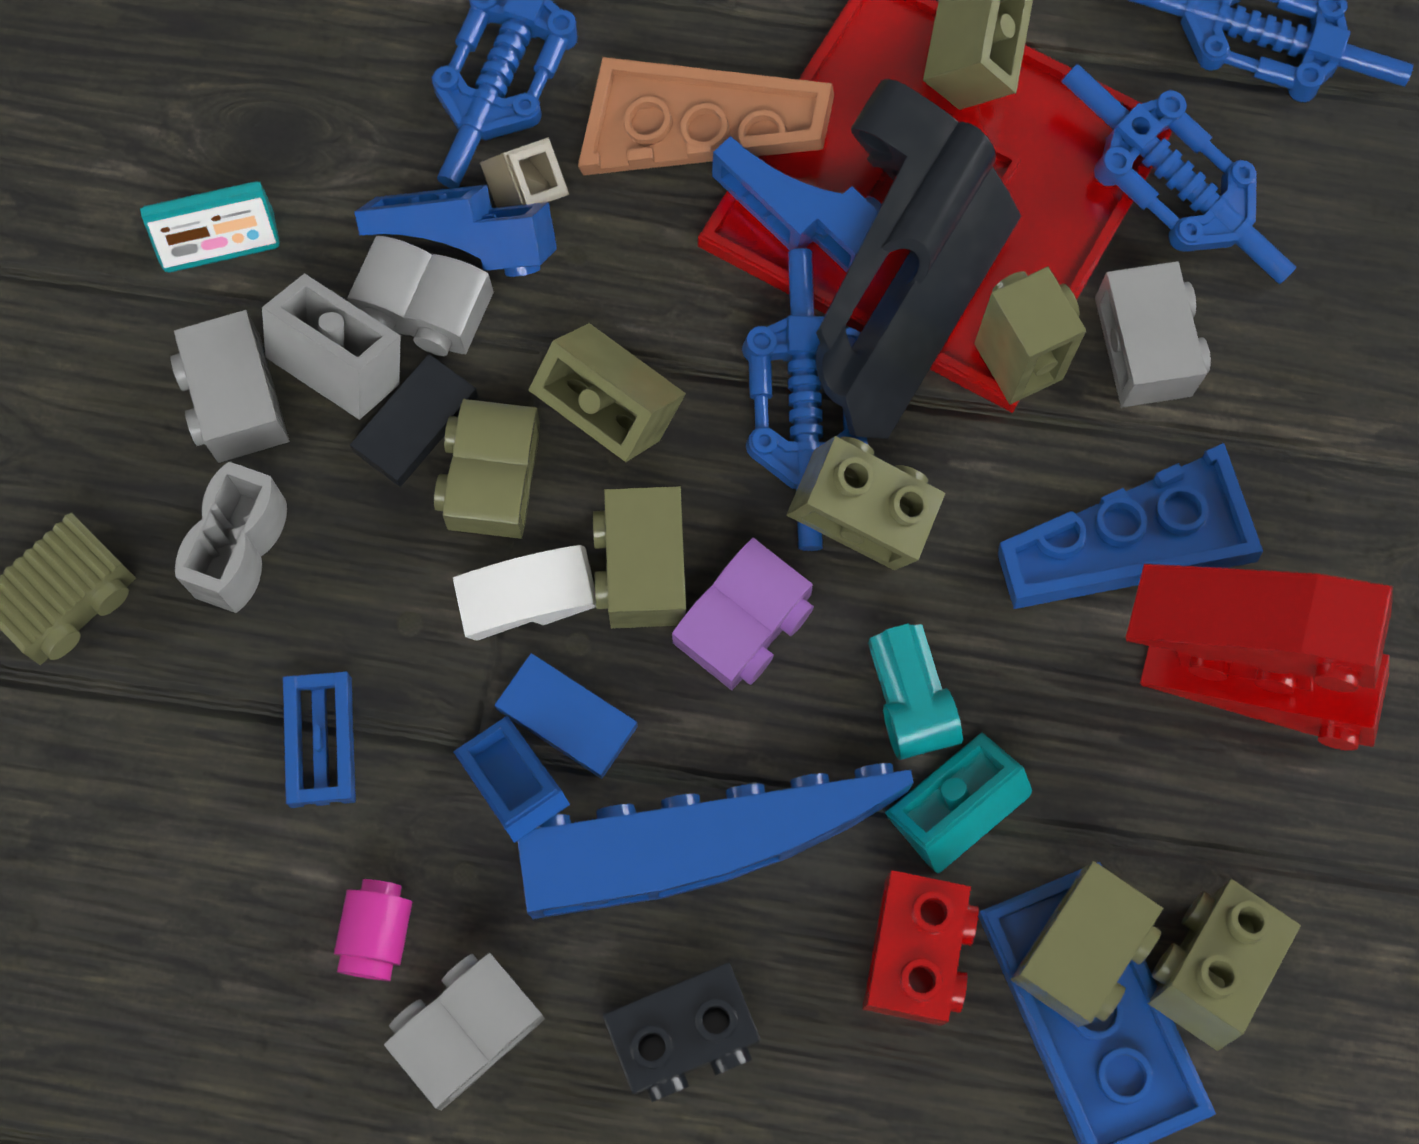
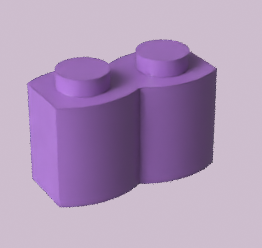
M752 538L736 554L714 584L698 599L672 632L673 644L730 690H733L742 679L751 685L763 673L774 657V654L767 650L770 644L782 631L792 636L811 614L814 606L807 600L811 596L813 584L755 538Z

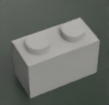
M1179 261L1107 272L1095 296V301L1121 408L1192 397L1210 370L1211 358L1205 338H1198L1193 320L1196 313L1195 292L1190 282L1183 281Z
M305 273L262 307L265 358L360 420L400 384L401 335Z
M247 310L174 330L179 353L170 356V360L180 389L182 391L190 390L194 408L186 410L185 417L196 446L205 444L217 462L220 463L290 442L267 359L265 358L260 334Z

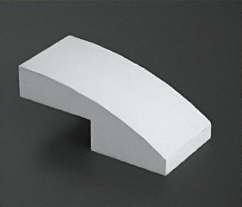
M582 545L522 556L453 577L465 637L476 641L529 622L546 625L596 607L594 582L586 548Z

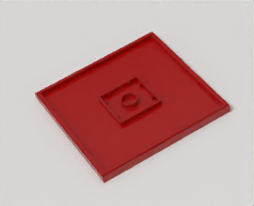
M849 0L798 79L832 83L834 99L823 149L757 157L783 174L808 185L844 194L853 186L864 198L871 196L882 204L893 180L882 168L873 167L869 163L867 158L870 154L856 140L850 130L881 80L891 79L905 84L946 111L958 122L970 123L980 129L994 146L996 161L993 168L1009 191L1021 214V218L930 370L1013 413L1020 400L1009 405L974 344L992 290L1001 280L1016 272L1024 271L1028 276L1049 267L1059 285L1062 283L1066 284L1073 292L1076 300H1078L1134 202L1117 185L1105 186L1098 182L1094 175V166L1103 155L1105 139L1113 129L1061 82L1072 68L1027 45L1024 47L1015 94L959 110L923 81L939 1ZM1098 82L1129 112L1140 103ZM1170 129L1164 130L1157 138L1161 141L1165 138L1168 141L1173 132ZM1138 155L1131 168L1146 181L1153 167L1147 168L1141 162L1144 158ZM727 191L698 236V247L790 295L788 252L790 250ZM812 241L806 248L812 250L814 308L826 314L846 272ZM898 249L888 253L846 323L847 326L859 332L863 330L911 250Z

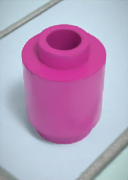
M363 879L361 890L346 891L334 949V955L340 956L338 973L373 980H391L393 965L400 966L413 903L411 900L400 897L401 885L379 880Z

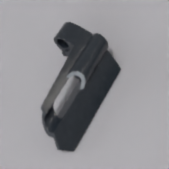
M883 79L876 86L850 130L856 140L870 154L867 158L869 163L873 167L882 168L893 180V183L816 332L820 341L816 353V369L820 383L832 402L843 407L850 435L888 439L1021 218V214L1009 191L993 168L996 161L995 149L989 138L980 129L970 123L958 122L946 111L905 84L896 80ZM898 249L911 250L851 347L846 333V323L888 253Z

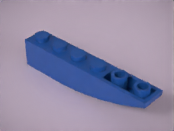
M881 763L854 770L855 779L830 782L829 775L826 773L810 774L790 780L791 789L766 793L764 784H746L727 789L725 791L727 799L701 803L699 794H683L661 800L662 809L636 813L635 805L633 804L613 805L598 809L596 811L597 819L576 823H571L570 815H554L518 840L527 912L532 919L638 903L678 895L743 876L788 859L842 833L903 797L914 783L912 771L894 772L893 764Z

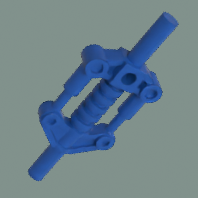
M469 0L471 8L455 40L457 48L449 66L438 68L432 76L435 94L458 129V133L437 176L438 181L444 186L459 188L481 139L489 140L531 128L541 120L542 114L539 97L547 79L554 77L565 50L574 47L578 39L575 17L571 12L561 10L552 0ZM487 24H501L499 35L493 43L494 48L490 50L487 56L488 61L484 63L481 75L476 80V89L467 86L460 72L469 52L476 50ZM539 37L546 40L533 69L536 74L528 92L505 98L508 90L507 87L510 86L513 80V74L517 71L520 60L524 56L525 47L529 45L531 38L537 39Z
M1128 0L1182 17L1180 23L1202 68L1212 71L1221 68L1225 63L1253 72L1254 78L1288 88L1289 95L1298 102H1309L1314 99L1320 86L1330 77L1332 78L1338 66L1403 87L1406 86L1414 64L1347 44L1351 31L1347 29L1344 16L1347 10L1346 0H1267L1277 3L1276 8L1310 18V32L1307 31V26L1298 24L1295 28L1291 26V21L1285 19L1279 23L1276 22L1277 17L1269 14L1266 18L1261 17L1262 12L1252 10L1250 14L1245 12L1246 7L1240 5L1236 9L1230 7L1241 0ZM1223 30L1227 31L1226 36L1228 37L1242 36L1241 41L1250 43L1252 39L1256 40L1257 46L1265 48L1267 44L1272 45V50L1276 52H1281L1282 49L1288 50L1287 55L1292 57L1301 54L1303 56L1300 65L1297 68L1262 56L1257 60L1231 52Z
M1079 64L1075 65L1061 82L1113 129L1105 139L1106 143L1102 157L1094 166L1095 178L1105 186L1117 185L1141 209L1144 210L1147 207L1170 228L1168 238L1173 248L1185 252L1226 248L1236 244L1278 284H1281L1296 269V266L1252 226L1256 222L1257 174L1255 167L1250 162L1238 160L1233 163L1210 142L1212 136L1185 112L1187 104L1180 93L1172 90L1165 91L1158 99L1143 104L1138 103L1129 112ZM1170 129L1196 154L1201 151L1223 172L1221 177V196L1216 193L1219 188L1213 182L1208 185L1204 181L1206 176L1201 171L1196 174L1192 170L1194 165L1189 160L1184 163L1180 159L1182 154L1177 149L1172 152L1168 148L1171 143L1165 138L1161 141L1157 136L1164 130ZM1141 155L1144 158L1141 163L1147 168L1152 166L1156 169L1153 174L1158 179L1164 177L1168 181L1165 185L1171 191L1176 188L1179 191L1177 196L1182 201L1188 199L1191 202L1189 207L1194 212L1200 210L1203 215L1179 219L1157 198L1159 193L1131 168L1137 156Z
M796 248L788 252L790 316L768 327L757 326L753 328L742 346L743 356L749 361L750 398L754 399L755 430L752 431L746 441L747 453L790 488L796 489V491L813 451L825 443L819 442V439L823 437V426L818 423L823 421L822 410L818 408L822 405V394L817 392L821 389L819 377L816 376L818 375L816 353L820 344L816 332L824 316H814L812 250L807 248ZM846 328L848 341L852 347L861 332L853 328ZM783 359V361H789L787 363L788 374L792 377L788 379V390L793 392L789 394V406L793 408L789 411V422L794 424L790 427V439L795 440V442H788L769 428L768 399L772 398L771 360ZM843 410L844 431L837 435V437H851L868 444L867 437L850 435ZM797 521L798 549L802 551L823 549L822 533Z

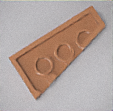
M603 57L578 167L584 176L713 161V152L730 136L756 157L820 150L824 147L834 99L832 83Z

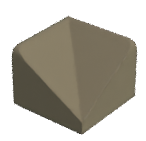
M549 138L504 152L480 162L496 208L550 202L569 195Z

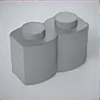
M376 236L347 299L348 302L396 333L413 336L414 343L423 350L438 356H446L448 351L467 354L494 291L489 274L471 264L447 256L432 255L419 247L398 239Z
M228 462L211 479L203 498V519L195 524L183 539L175 562L176 578L195 599L237 613L253 596L261 577V556L269 551L278 540L287 516L286 499L271 476Z
M491 953L479 961L473 954L465 957L443 977L442 982L447 989L428 1006L421 999L415 1001L404 1009L389 1025L395 1034L384 1046L438 1110L444 1109L461 1095L494 1063L507 1054L545 1019Z

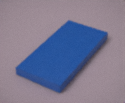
M1081 870L980 911L978 914L979 920L1078 1144H1149L1216 1115L1174 1021L1148 1004L1157 985L1145 960L1140 965L1131 960L1117 981L1126 990L1111 1015L1104 1022L1095 1017L1092 1023L1080 1027L1071 1023L1010 980Z

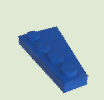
M1222 443L1205 451L1200 459L1182 467L1177 463L1157 472L1153 480L1128 491L1121 488L1103 496L1097 505L1076 514L1070 511L1000 542L997 554L1013 608L1017 609L1139 585L1144 564L1230 568L1258 562L1263 549L1225 444Z

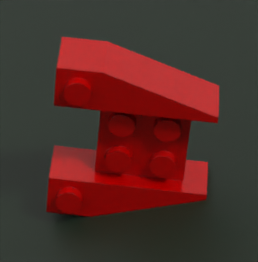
M1144 564L1126 634V641L1149 646L1140 681L1141 686L1318 736V741L1321 744L1331 748L1353 751L1358 749L1359 744L1374 747L1389 677L1390 655L1383 654L1392 612L1393 586L1318 573Z

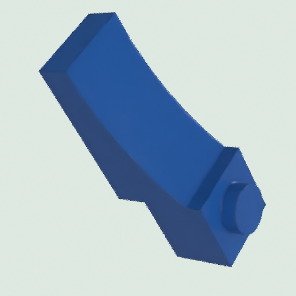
M731 136L713 152L712 177L789 250L806 248L814 241L847 273L881 206L877 199L871 196L864 198L853 186L844 194L798 181L760 160Z
M487 185L375 197L354 211L359 235H404L444 243L480 258L483 271L504 269L505 275L508 277L524 276L539 271L541 269L540 265L557 250L549 202L492 208Z

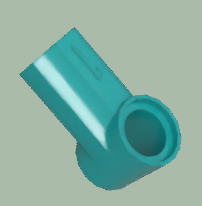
M905 624L887 629L876 636L870 637L868 645L886 704L883 705L885 725L897 759L902 760L962 744L963 734L959 714L950 691L947 688L942 689L922 624Z

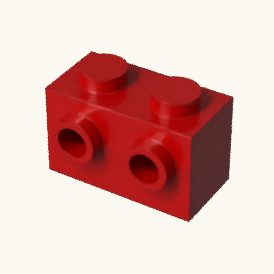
M891 870L885 879L863 1010L939 1026L949 1022L950 1011L961 1013L968 980L966 972L957 971L961 945L972 946L979 914L978 906L968 904L971 886Z

